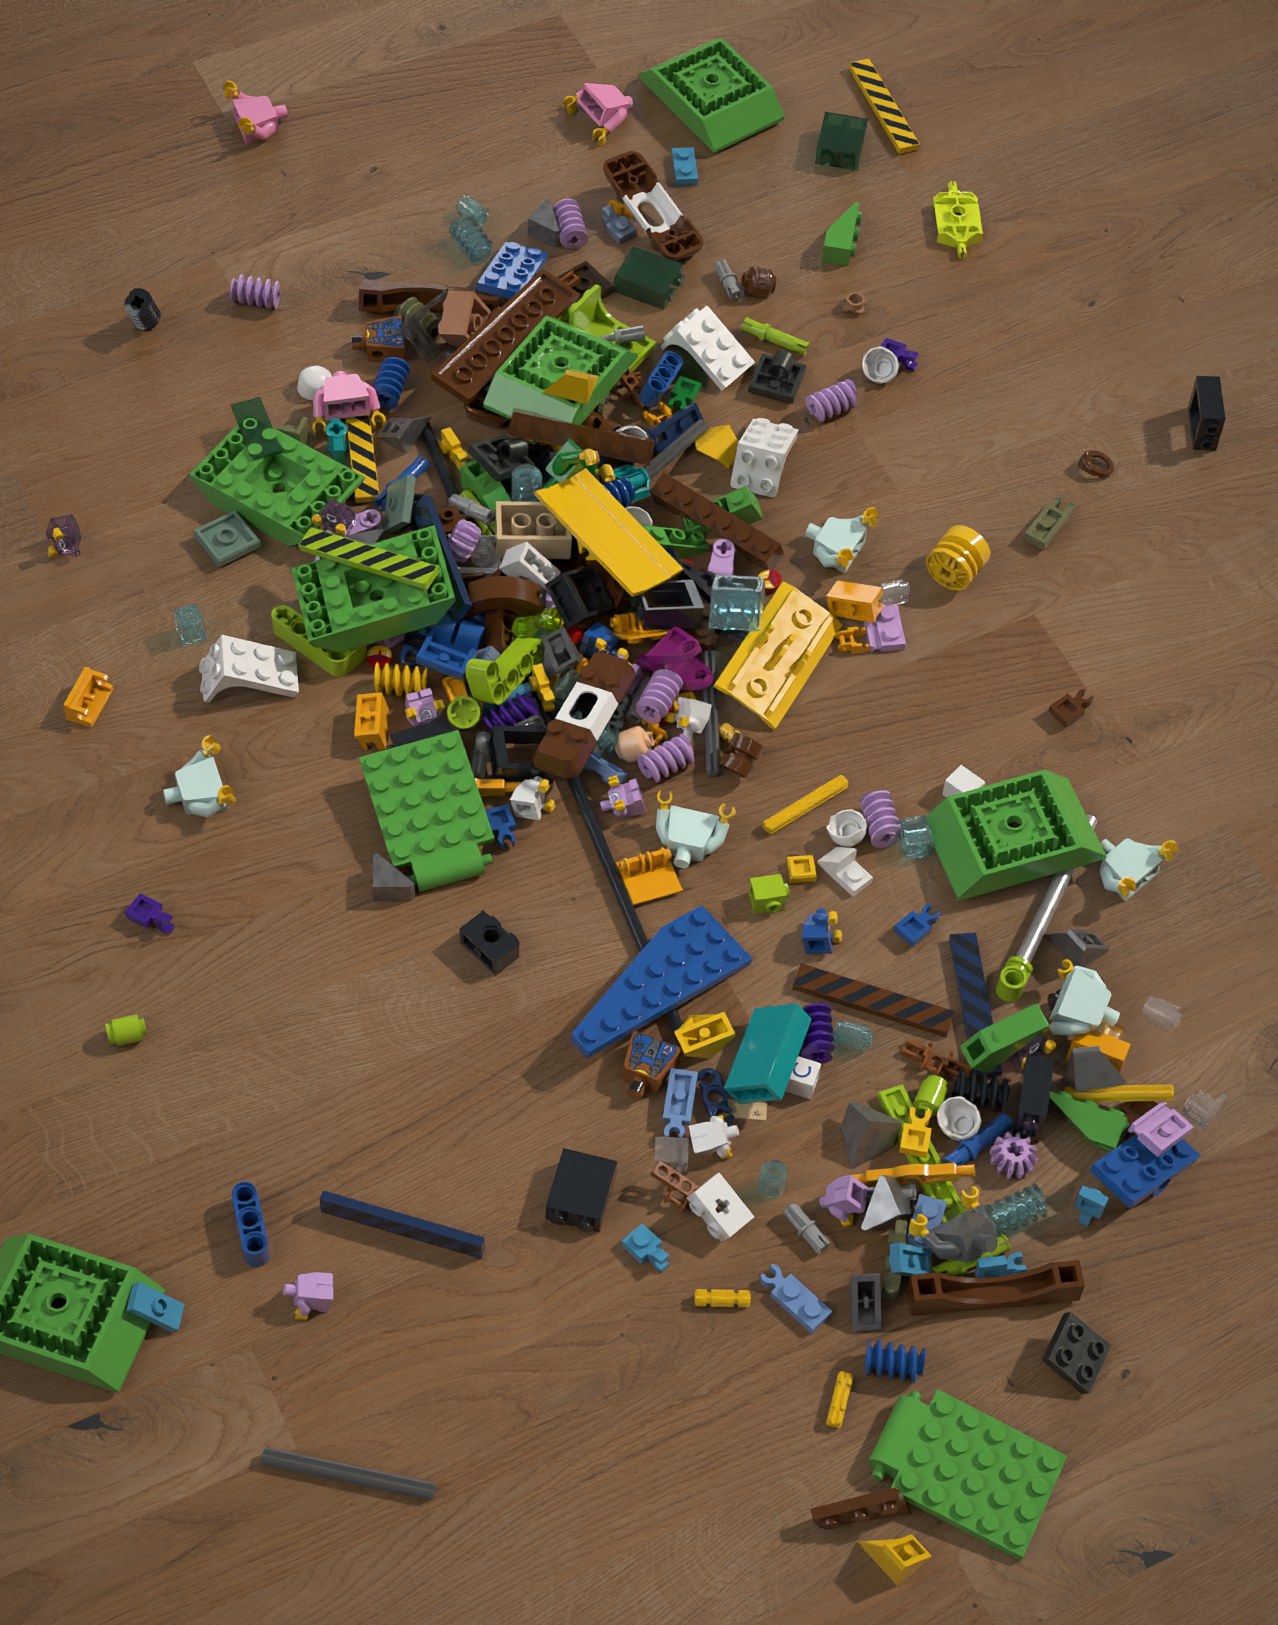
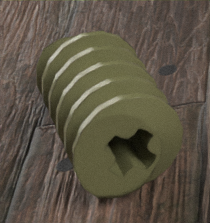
M411 297L397 307L394 316L401 315L402 325L410 330L413 335H416L419 340L423 341L425 345H433L441 337L438 325L442 320L436 318L434 313H430L431 311L424 307L423 303L418 302L417 298Z

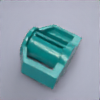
M339 418L330 419V423L326 427V434L329 436L327 451L330 455L334 456L335 461L343 465L345 464L344 455L348 451V443L345 440L347 427L344 423L340 422Z
M625 465L613 470L615 479L624 476L632 483L635 497L630 503L649 496L650 478L644 468Z

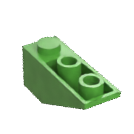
M855 202L827 229L822 262L849 266L850 257H855L857 244L853 243V241H858L859 228L856 225L860 226L862 212H858L859 202Z
M474 459L460 467L461 486L464 490L471 489L483 507L494 511L493 521H495L496 501H512L501 482H496Z
M748 486L712 501L749 525L763 519L759 501ZM683 517L686 530L702 531V533L711 532Z
M642 526L673 559H682L710 550L702 531Z
M1034 1004L980 1030L960 1045L971 1069L991 1072L1050 1026L1039 1005Z
M1057 1091V1093L1050 1092V1102L1093 1147L1111 1152L1123 1144L1129 1128L1128 1119L1124 1117L1125 1114L1113 1108H1109V1111L1100 1109L1097 1103L1086 1099L1083 1102L1074 1100L1072 1095L1063 1091Z

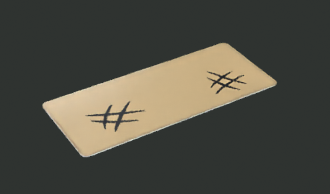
M727 1099L728 1105L732 1110L730 1114L734 1118L766 1120L767 1102L739 1104L736 1100ZM720 1112L718 1116L728 1117L730 1114Z

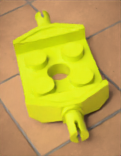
M952 181L948 183L949 192H939L933 197L932 208L935 209L938 230L937 242L957 248L958 258L961 259L963 257L964 259L967 257L966 247L982 242L983 231L978 198L972 192H960V190H957V182L953 181L952 184Z

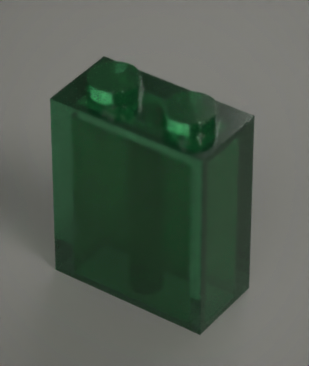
M825 112L817 144L815 164L858 171L868 119Z
M633 246L615 275L614 292L664 310L668 302L673 301L676 289L684 283L683 264Z

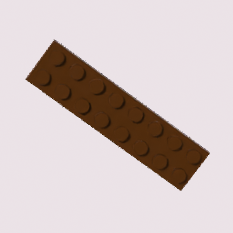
M540 270L431 373L430 379L466 405H469L492 383L496 371L545 316L558 319L578 300L579 293L546 270Z

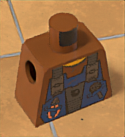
M401 315L367 321L365 323V335L352 336V350L366 349L369 362L381 363L388 357H397L405 361Z
M637 1031L632 1032L622 1078L624 1082L630 1084L627 1094L632 1098L641 1099L645 1090L659 1093L669 1079L670 1069L678 1067L682 1048Z

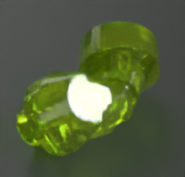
M546 607L542 613H537L536 617L532 615L516 618L512 625V632L518 638H534L533 635L539 627L548 633L561 628L562 619L556 607Z

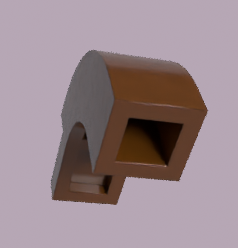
M496 576L475 580L469 583V590L467 591L472 606L461 621L493 609L510 610L525 619H529L546 611L545 589L529 580L517 577Z

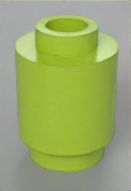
M137 1014L112 1019L111 1023L105 1024L109 1045L117 1044V1046L140 1042L143 1041L142 1035L147 1034L144 1018L138 1019Z
M929 1075L927 1079L922 1081L913 1103L921 1116H925L926 1110L931 1111L930 1117L937 1116L938 1109L948 1093V1084L943 1078Z

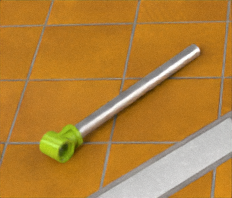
M1086 814L1094 830L1097 819L1092 815ZM1075 868L1055 874L1017 955L1010 957L1001 971L996 986V993L1003 1001L1015 1002L1022 996L1024 987L1033 970L1030 962Z

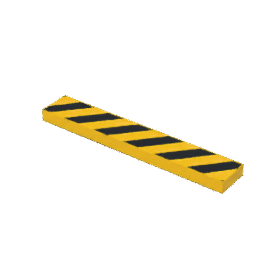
M870 59L849 63L850 72L898 154L919 150L920 143Z
M370 415L346 418L351 467L352 470L365 476V480L354 491L356 503L374 502V499L379 496Z

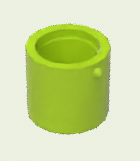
M458 696L450 702L447 709V718L457 729L463 731L471 730L480 722L483 708L479 707L477 701L472 697Z

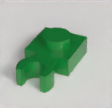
M680 376L671 391L668 407L672 410L673 407L678 406L681 410L686 407V404L694 403L701 391L702 383Z

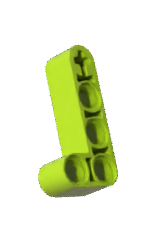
M279 605L272 610L271 617L274 634L335 677L347 675L367 656V645L341 653L310 645L301 614L287 605Z
M519 636L495 661L470 659L466 665L465 673L474 700L495 705L502 704L531 673L532 666L542 661L544 644L542 639Z

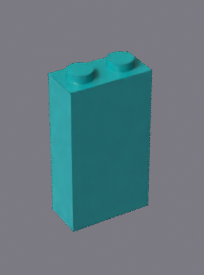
M789 1003L754 1009L724 1087L739 1104L782 1100L812 1020L800 1005Z

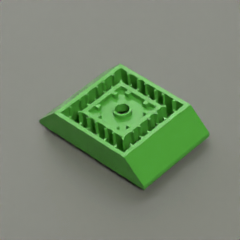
M722 37L703 43L638 73V77L713 153L781 122L785 117L774 88Z
M545 316L496 371L483 407L510 420L513 408L581 425L638 358V354L560 319ZM562 364H565V365H566V366H564V367H558V366H556V365H562ZM566 370H576L599 376L588 404L542 392L560 379Z
M249 414L189 474L191 480L211 504L227 513L236 510L247 524L288 546L299 544L310 527L320 529L321 526L312 523V516L320 515L324 524L328 520L326 514L333 515L365 480V476ZM275 489L284 490V492L274 493L273 491Z
M435 525L370 544L377 548L438 566L439 573L427 590L326 558L291 568L309 644L341 653L437 624L456 600ZM377 596H383L381 600L372 601Z
M1045 769L948 796L923 819V825L958 901L1106 859V854L1068 778ZM1011 822H1016L1018 824H1021V826L1018 828H1012L1008 826V824Z
M30 1233L6 1237L0 1249V1354L119 1393L151 1325V1322L127 1311L132 1285L140 1282L163 1294L166 1291L134 1267ZM56 1298H64L67 1301L65 1306L60 1309L52 1308L51 1303Z

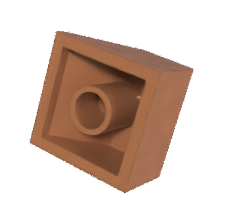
M448 290L447 298L443 302L442 321L438 325L439 335L448 344L460 347L490 318L491 311L473 291Z

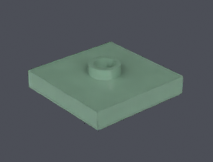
M406 475L388 486L383 524L384 533L392 534L411 523L415 476Z
M236 510L193 530L194 537L218 568L261 547L260 540Z

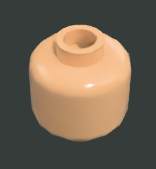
M636 726L620 732L617 735V740L614 741V746L621 760L624 759L628 763H633L637 761L640 754L647 756V751L651 750V746H654V740L649 731L645 732L642 727Z

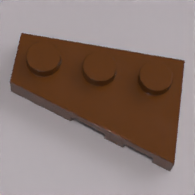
M898 1487L811 1508L812 1519L819 1528L826 1530L837 1528L843 1524L911 1515L909 1503Z

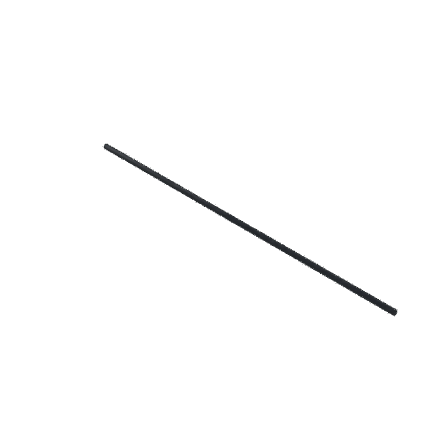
M428 422L421 434L448 498L453 494L460 495L430 422ZM473 556L477 568L490 567L486 556ZM532 671L524 679L526 683H529V677L532 676ZM533 691L532 698L537 705L544 727H547L548 723L554 720V716L551 711H544L541 700H539L536 691ZM579 776L570 779L566 778L637 950L640 953L649 941ZM674 1008L667 1012L665 1016L676 1043L680 1047L674 1031L678 1030L683 1022L677 1008Z

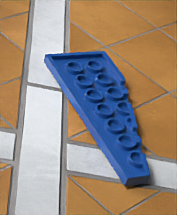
M701 905L661 927L571 1034L570 1040L586 1058H589L751 965L753 958Z

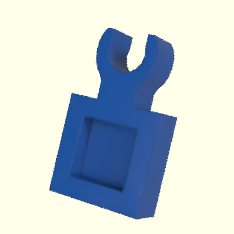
M509 804L486 809L493 835H498L499 848L501 850L504 849V840H510L512 846L515 847V835L512 831H516V824Z
M927 904L923 907L921 914L918 915L911 911L894 926V932L911 947H914L931 933L932 926L930 924L938 921L940 912L938 911L935 915L927 914L931 909V904Z

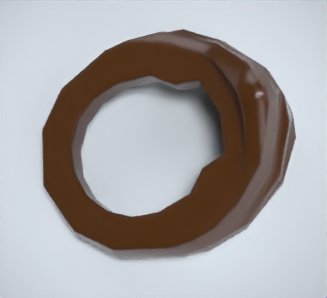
M1086 451L1078 462V466L1083 471L1093 476L1107 478L1114 471L1111 459L1100 451ZM1091 457H1097L1105 461L1108 470L1103 471L1097 468L1091 462Z

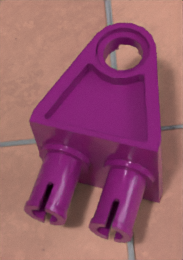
M676 626L662 639L654 641L652 649L647 654H641V657H638L636 661L641 670L654 673L660 669H667L678 674L683 681V686L679 691L701 690L711 685L714 680L710 668L694 658L698 653H702L698 640Z

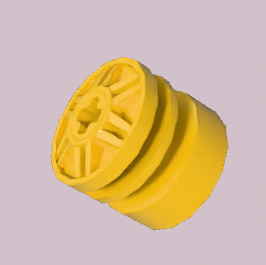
M955 525L950 527L926 557V567L933 579L940 585L950 590L961 591L969 586L977 573L990 559L991 551L985 539L975 530L967 526Z

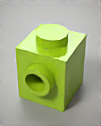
M781 874L750 878L748 893L754 914L776 913L780 910H785L786 899L790 898L788 884L783 883Z

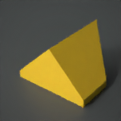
M566 370L560 379L542 393L588 404L599 376L576 370Z
M730 425L710 427L702 436L694 441L696 450L716 459L728 469L734 465L739 441Z
M725 1012L690 1015L681 1027L674 1031L684 1055L689 1057L711 1059L735 1037V1032Z
M912 1534L898 1539L857 1541L897 1586L932 1557Z

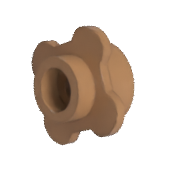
M858 292L846 295V303L843 304L842 309L846 312L863 314L867 299Z

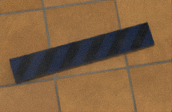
M423 495L412 513L419 530L435 525L456 600L449 608V612L453 621L460 622L472 606L431 496Z
M976 933L950 934V948L968 1040L980 1030L993 1025ZM1000 1064L991 1072L975 1069L973 1071L976 1072V1077H981L983 1074H986L987 1077L1001 1076L1002 1068Z
M323 1191L319 1199L322 1213L479 1259L483 1257L485 1238L328 1191Z

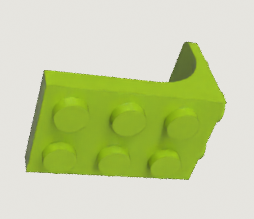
M597 284L588 289L577 303H573L569 309V324L598 337L615 334L614 328H617V330L630 328L608 313L601 300V287ZM647 336L642 340L619 344L621 347L638 354V358L629 367L631 372L656 349V342Z

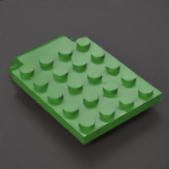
M459 730L359 757L391 864L396 869L411 865L413 875L407 876V878L414 885H417L419 892L485 874L484 866L492 864L493 861L490 853L481 856L478 846L494 842V835Z
M938 1389L929 1406L920 1401L922 1395L917 1391H911L909 1396H899L868 1460L869 1466L874 1468L871 1477L877 1481H882L885 1474L895 1479L891 1488L898 1487L908 1503L1021 1561L1067 1456Z

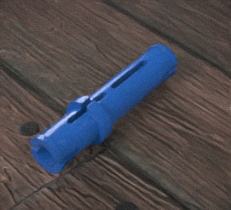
M418 456L394 481H390L386 485V489L374 499L375 506L379 508L383 504L380 510L385 511L388 486L406 475L415 476L417 479L430 467L428 460L425 458L421 463L420 461L424 457Z
M1005 1113L1000 1114L968 1140H962L954 1151L942 1158L943 1164L956 1163L957 1166H961L968 1161L976 1159L977 1154L993 1143L998 1136L1000 1137L1013 1128L1011 1118Z

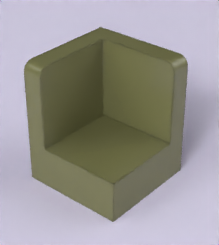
M302 417L298 427L286 424V426L279 425L277 430L306 444L309 438L308 418Z

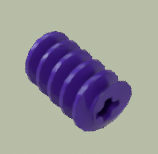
M524 688V697L518 692L515 693L516 702L507 698L508 707L502 704L498 705L500 712L497 713L492 708L489 709L490 718L481 714L490 731L493 725L522 726L521 719L526 723H530L529 714L535 718L539 717L537 705L526 688Z
M824 1003L810 1004L803 1007V1010L812 1020L801 1047V1057L821 1064L827 1063L832 1060L833 1056L830 1053L835 1049V1045L832 1043L834 1041L832 1034L833 1026L831 1025L833 1019L830 1015L832 1008Z

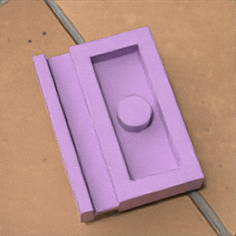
M898 605L883 606L881 612L876 617L875 623L863 621L866 628L867 643L870 645V653L874 650H880V652L905 650L906 642Z
M1162 1101L1133 1122L1128 1129L1130 1133L1135 1132L1138 1135L1137 1139L1157 1157L1189 1135L1194 1127L1176 1110H1170L1165 1106L1167 1104L1165 1101Z

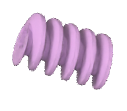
M574 199L560 200L553 207L559 228V240L565 248H581L586 245L589 237L579 204Z
M240 274L238 280L233 278L230 287L231 302L238 300L240 304L247 302L251 306L256 303L258 307H263L265 304L268 309H271L273 306L275 310L278 308L281 295L279 281L276 280L274 286H271L270 279H267L265 284L262 285L261 277H258L256 283H253L252 276L248 277L247 282L244 281L243 274Z
M846 379L844 382L831 385L828 389L825 388L820 392L813 393V395H808L805 398L806 407L812 416L816 417L818 421L823 422L825 416L830 419L833 417V413L839 415L841 410L846 412L849 410V407L856 408L857 389L852 380Z
M667 669L655 671L636 703L637 714L647 722L659 723L661 718L668 714V710L683 686L681 677Z
M681 733L679 737H673L671 742L666 741L662 746L658 745L654 750H648L647 756L640 754L637 762L644 777L647 779L652 777L655 782H659L661 780L659 773L667 778L669 776L668 768L672 773H676L678 771L677 765L682 769L686 767L685 759L691 765L694 764L695 759L689 740Z
M886 790L869 792L859 799L863 816L867 822L871 843L878 848L893 845L897 841V836L902 832L899 819L896 817L897 812L894 809V802L891 800V793Z

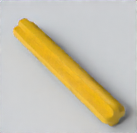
M843 775L835 777L763 822V829L768 834H773L847 789L848 780Z
M1122 1085L1075 1091L1071 1086H1066L1064 1092L1073 1096L1072 1099L1083 1102L1084 1099L1092 1102L1172 1101L1174 1099L1173 1085Z

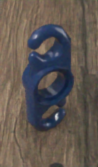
M418 630L405 634L399 653V660L404 666L415 667L418 665L415 663L416 659L413 661L405 659L409 655H415L416 657L427 637L421 636ZM417 638L422 640V643L414 646L409 641Z
M705 1068L699 1071L698 1081H701L705 1075H710L714 1078V1081L709 1084L699 1083L703 1094V1105L706 1108L709 1119L712 1116H717L720 1112L730 1114L732 1110L728 1105V1092L724 1089L719 1072L712 1068ZM711 1093H719L723 1099L718 1103H713L707 1097ZM730 1114L724 1120L727 1126L733 1123L734 1116Z

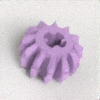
M460 520L448 538L455 561L462 563L470 557L481 535V529L470 521Z
M1009 1132L1004 1135V1138L998 1136L990 1150V1156H992L991 1166H998L997 1174L1005 1172L1007 1173V1179L1015 1175L1020 1180L1024 1173L1029 1175L1032 1172L1038 1158L1035 1155L1037 1151L1036 1146L1030 1145V1137L1021 1139L1020 1132L1015 1137H1012Z

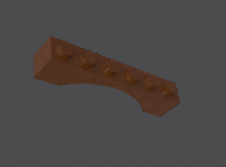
M362 279L359 287V311L380 313L394 311L400 304L411 297L417 298L418 302L423 303L424 307L429 310L444 311L443 302L447 298L448 290L475 292L492 312L495 308L499 307L500 296L480 292L476 288Z
M513 408L508 434L511 436L561 447L570 438L583 451L592 449L597 451L598 455L650 466L655 445L653 438L583 426Z
M664 472L649 491L656 504L675 515L699 524L721 539L731 541L737 551L764 570H773L784 555L779 542Z
M1074 1260L1051 1262L1025 1272L987 1278L957 1277L940 1272L912 1274L909 1278L907 1294L912 1316L1080 1301L1085 1284L1080 1261Z

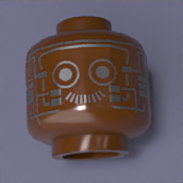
M752 266L747 273H743L741 285L744 286L747 295L766 298L775 290L776 276L773 275L769 268Z

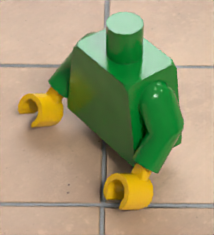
M569 438L546 467V471L552 478L543 488L547 489L569 479L585 468L596 479L597 476H601L603 482L614 480L615 474L613 468L608 464L597 469L599 467L597 463L600 462L598 452L592 449L583 451Z

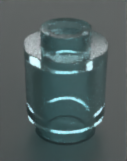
M464 195L457 201L456 209L458 214L473 227L483 225L487 221L488 209L474 197Z
M567 669L559 674L551 689L556 705L562 707L579 679L577 671Z
M846 1019L844 1022L838 1020L833 1034L834 1042H838L839 1046L864 1052L866 1047L871 1048L874 1032L870 1031L871 1026Z
M769 1160L761 1166L758 1188L764 1196L775 1198L784 1192L788 1171L783 1163L777 1160Z

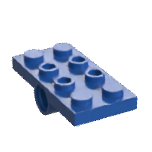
M505 242L477 282V291L511 299L542 270L547 262L548 253L538 248H527L514 242Z
M448 610L437 624L431 625L430 632L416 656L415 663L463 680L468 661L472 658L474 652L479 649L485 637V613L482 612L459 622L452 620Z
M1136 1134L1093 1163L1089 1171L1131 1209L1147 1196L1155 1197L1160 1194L1174 1177L1197 1162L1200 1154L1182 1139L1157 1157L1137 1139L1138 1135Z

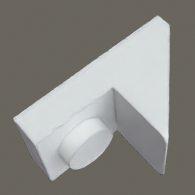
M835 847L819 859L817 864L854 897L872 883L873 877L855 861L857 851L855 848Z

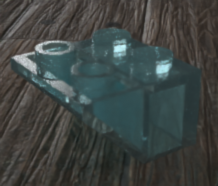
M715 574L711 592L709 628L759 631L766 602L765 577Z

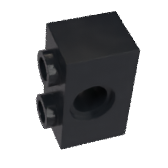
M484 910L459 928L460 943L495 976L519 958L520 943L513 933L505 931L498 919L494 916L490 917ZM489 940H494V941H496V942L490 943V942H487V941H489Z

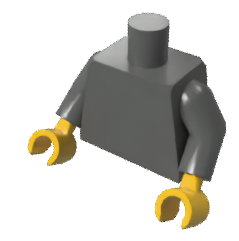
M971 1186V1196L962 1190V1205L966 1208H972V1211L967 1210L930 1231L926 1229L928 1222L926 1216L917 1214L916 1222L913 1219L910 1220V1234L916 1237L922 1236V1241L933 1251L934 1258L969 1262L986 1252L991 1253L996 1250L998 1245L996 1239L997 1228L984 1205L978 1203L979 1190L975 1186Z

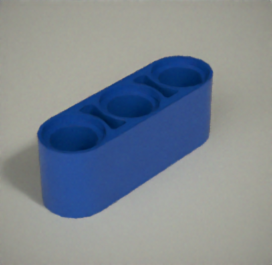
M672 351L666 352L642 388L638 397L645 406H657L678 373L683 360L677 353Z
M247 1181L240 1182L232 1189V1201L243 1256L249 1266L260 1267L269 1259V1247L257 1189L252 1183ZM243 1197L251 1198L249 1201L246 1202L240 1201V1199ZM248 1222H256L254 1226H245ZM253 1247L262 1248L260 1251L257 1252L250 1251V1249Z

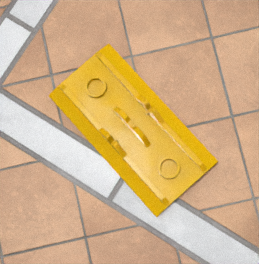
M586 468L556 485L535 491L534 495L577 539L579 553H584L586 548L589 551V556L586 557V560H597L632 597L640 595L682 572L683 568Z
M782 582L713 687L736 699L762 718L772 730H775L842 624L834 615L797 588Z

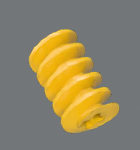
M376 662L374 671L376 693L382 692L384 688L387 695H391L395 689L396 695L399 697L404 690L406 695L414 691L418 693L426 689L428 669L426 667L423 674H420L419 667L416 666L413 673H410L409 666L406 665L403 672H400L399 665L396 664L393 671H390L389 664L385 663L383 670H380L379 663Z

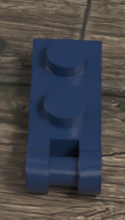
M690 403L654 427L645 430L648 438H653L655 442L652 454L662 452L698 420L703 419L697 403ZM660 433L663 438V440L659 441L657 435H659Z

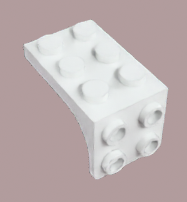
M705 306L701 311L696 308L663 337L665 342L660 346L664 350L667 346L675 344L687 350L721 391L755 363L708 306Z
M765 418L753 419L738 442L730 482L731 487L740 489L748 486L752 493L775 497L778 492L786 457L797 439L798 429H794L789 424L782 423L778 425L770 423Z
M221 635L217 642L212 644L208 655L202 658L199 671L202 673L200 691L203 693L204 702L210 703L218 692L235 686L254 688L293 698L299 693L296 652Z

